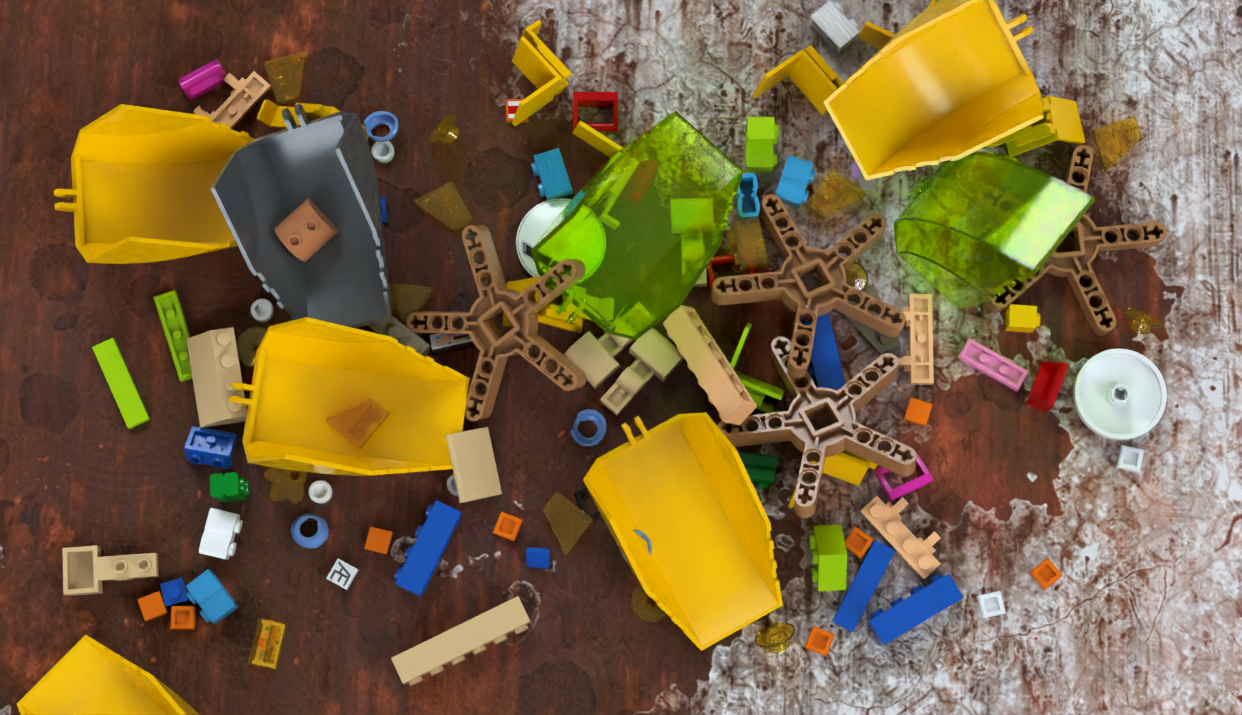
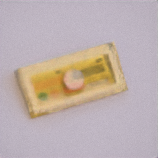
M263 618L258 619L248 664L270 669L277 668L287 627L286 623Z

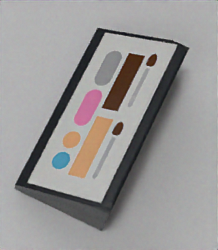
M428 333L433 356L475 347L470 334Z

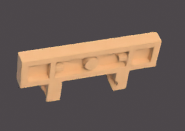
M255 71L246 80L241 78L239 81L229 73L224 78V82L232 87L231 96L215 112L212 111L211 114L204 111L200 105L193 112L196 115L212 118V122L217 124H227L230 126V129H233L271 89V85Z
M909 294L908 306L903 307L902 311L906 316L905 328H908L909 351L905 352V356L898 358V367H904V372H909V384L932 385L934 384L932 294Z
M876 496L860 513L918 576L924 580L941 564L932 555L936 551L932 546L941 537L934 531L925 540L921 537L917 539L900 521L902 517L899 513L909 503L902 497L895 505L890 501L885 505Z

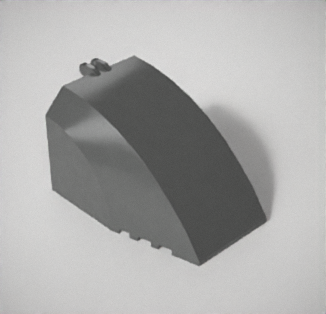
M298 104L295 105L294 110L300 125H296L288 108L283 109L281 114L287 129L259 137L233 152L210 188L249 270L254 276L257 275L262 280V286L267 292L270 291L278 300L277 305L281 309L284 308L291 316L290 321L309 317L347 327L359 328L392 318L378 182L370 147L358 114L338 112L309 121L303 106ZM307 198H310L340 232L311 258L303 262L284 246L276 235L274 228Z

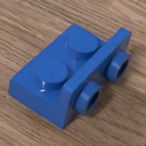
M192 426L184 447L186 460L193 464H206L216 468L230 469L232 466L231 457L237 442V434Z

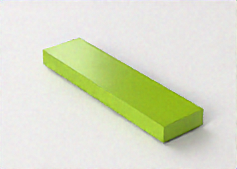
M172 290L153 298L179 380L184 382L192 379L186 341L191 335L177 291Z
M111 338L93 346V351L127 428L131 429L151 420L115 339Z

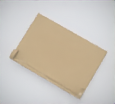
M488 427L445 435L459 503L502 494Z

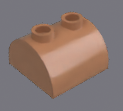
M307 198L274 228L276 235L284 246L303 262L311 258L340 232L310 198Z

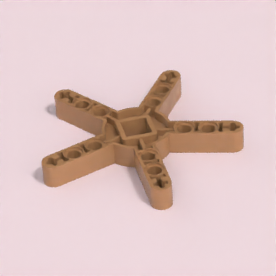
M1086 145L1078 146L1070 155L1059 209L1053 210L1045 216L1000 190L985 185L978 190L974 197L975 206L1029 237L1032 258L992 292L987 299V306L989 310L995 313L1004 311L1046 273L1058 277H1067L1092 331L1099 336H1104L1115 328L1117 321L1090 263L1098 252L1155 247L1165 239L1167 235L1166 227L1159 222L1096 227L1094 222L1083 213L1093 161V151ZM1078 155H1081V158L1084 160L1080 166H1078L1080 163V156ZM1072 175L1079 176L1081 183L1075 182ZM984 195L988 196L987 201L983 200ZM1068 196L1075 197L1077 204L1070 203ZM997 200L998 203L996 204V206H995V207L992 206V205L995 203V201ZM1000 206H1008L1010 213H1004ZM1020 217H1027L1030 220V224H1023ZM1073 232L1075 251L1056 253L1054 234ZM1127 233H1133L1136 241L1130 240ZM1105 235H1111L1114 243L1107 242ZM1027 267L1034 268L1037 275L1031 276L1028 274ZM1081 278L1087 280L1089 287L1081 286L1079 280ZM1013 281L1017 282L1020 285V290L1012 289L1010 283ZM1005 293L1007 296L1002 302L997 304L995 300ZM1089 299H1095L1098 302V308L1092 307ZM1100 322H1107L1108 325L1101 326Z
M773 194L766 195L762 199L759 215L784 259L781 271L719 277L713 282L711 299L717 305L782 300L791 311L796 313L787 362V372L794 378L803 377L808 370L818 316H823L832 310H836L888 337L899 336L906 322V316L902 311L846 284L845 270L883 236L886 228V219L880 214L868 216L834 247L826 251L820 248H808L781 199ZM776 225H782L785 228H778ZM859 239L863 241V243H858L855 240ZM787 243H792L795 247H790ZM839 253H845L847 257H843ZM816 272L823 286L808 292L801 278ZM762 285H769L772 288L766 289ZM740 287H746L749 291H743ZM848 301H855L857 305H852ZM869 311H875L878 315H872ZM800 321H807L810 325H803ZM798 341H803V342H805L807 345H806V346H801V345H799L797 342H798ZM797 357H801L800 366L796 365Z
M469 225L465 227L462 232V239L480 297L474 302L470 312H414L407 317L406 324L414 333L470 334L473 343L480 350V354L466 400V418L470 421L486 419L491 415L508 356L520 354L565 391L582 388L586 383V375L583 370L537 334V312L584 276V263L579 259L563 260L522 293L509 290L505 283L489 229L484 225ZM482 252H483L484 255H485V261H484V262H482V260H481V254H482ZM489 274L492 277L491 284L487 280ZM553 278H555L557 282L555 289L552 286ZM536 291L539 294L538 302L535 300L534 297ZM502 311L505 312L514 326L504 336H502L492 321ZM440 318H441L442 321H443L442 327H441L440 324H439V319H440ZM460 318L463 320V327L460 326ZM420 320H427V324L420 323ZM536 346L540 350L539 356H537L535 353ZM553 360L557 363V370L553 369ZM489 362H491L493 366L492 372L489 370L488 367ZM483 383L487 388L486 393L482 389Z
M776 337L771 342V360L793 398L788 411L749 415L741 425L727 424L722 420L718 424L719 429L734 447L791 441L798 450L803 452L794 495V511L801 518H809L815 513L826 457L834 456L847 450L901 476L913 474L916 468L917 454L913 448L855 422V413L897 378L899 361L892 353H884L837 391L831 388H817L808 371L801 378L791 377L787 372L791 342L785 337ZM797 357L796 365L800 366V357ZM828 414L833 424L815 431L810 420ZM881 450H886V451H888V452H887V453H883V452H880V451H881ZM810 461H816V462H818V463L812 464V463H809V462H810ZM806 481H812V482H814V483H812V484H806V483H804V482H806ZM804 497H808L806 504H803Z

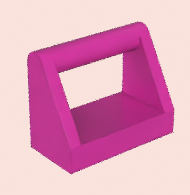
M215 59L178 79L191 101L224 83V78L227 75L218 59Z
M918 454L916 466L921 476L893 490L883 476L890 472V470L881 466L873 469L888 501L892 502L933 481L930 472Z

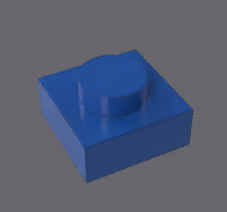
M184 578L160 584L166 607L190 601L186 595L188 591Z

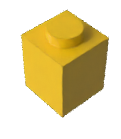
M1010 304L1006 308L1005 331L1032 333L1036 327H1039L1040 313H1037V306Z

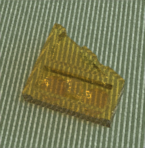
M305 51L264 62V68L277 105L299 99L306 58Z
M831 169L810 197L805 207L824 219L863 199L867 193Z
M453 181L414 200L416 206L428 212L430 216L442 222L452 231L473 222Z
M389 283L392 315L406 323L407 317L411 313L420 312L434 291L433 288L429 286Z
M368 399L356 407H351L344 410L345 412L327 418L326 422L361 449L390 413L373 399Z
M556 491L543 509L566 555L594 520V518L558 491Z

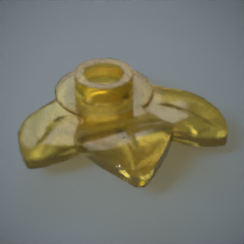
M270 467L263 474L267 480L273 482L269 494L271 501H282L288 498L295 505L303 498L305 493L303 483L307 478L306 472ZM299 472V478L293 480L292 474Z

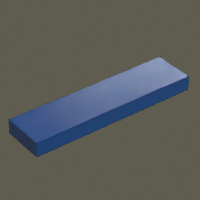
M874 540L831 622L853 633L895 553L894 549Z

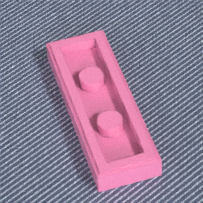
M971 338L967 339L957 359L1016 392L1029 372Z

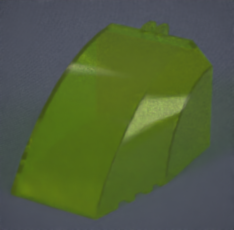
M674 111L653 128L647 130L636 140H633L626 147L616 152L575 195L531 249L538 275L541 277L559 262L566 259H579L585 265L584 276L562 293L565 299L556 312L559 315L564 313L571 302L576 308L568 316L567 321L570 324L583 312L606 333L637 340L681 306L723 241L722 233L727 228L728 221L726 220L729 212L732 211L734 205L732 201L734 195L738 192L744 170L677 111ZM553 278L552 286L556 288L557 282L556 279Z
M976 151L959 160L944 161L929 180L922 179L917 183V187L920 190L914 189L908 194L911 202L894 221L896 254L960 310L993 300L996 296L993 292L997 295L1003 294L1006 290L1003 286L1007 285L1010 289L1017 284L1013 281L1015 279L1023 282L1035 275L1094 203L1095 199L1019 159L998 152Z

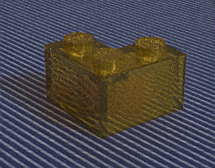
M759 217L732 222L726 237L729 249L733 248L734 264L739 265L740 271L767 266L768 256Z

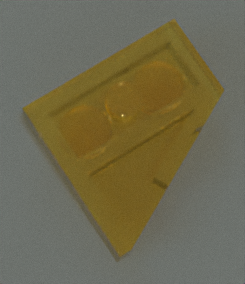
M1135 116L1091 130L1104 171L1111 169L1142 138Z

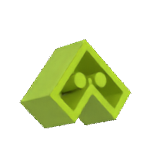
M747 117L745 127V173H772L773 166H777V153H773V144H777V138H779V124H775V117Z
M842 525L814 526L813 535L809 536L810 549H814L812 550V562L816 564V568H812V582H817L818 591L846 590L847 551Z

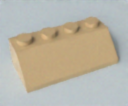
M234 328L210 330L187 338L200 428L246 422V406L229 402L230 396L245 398L244 391L231 388L232 382L242 383Z

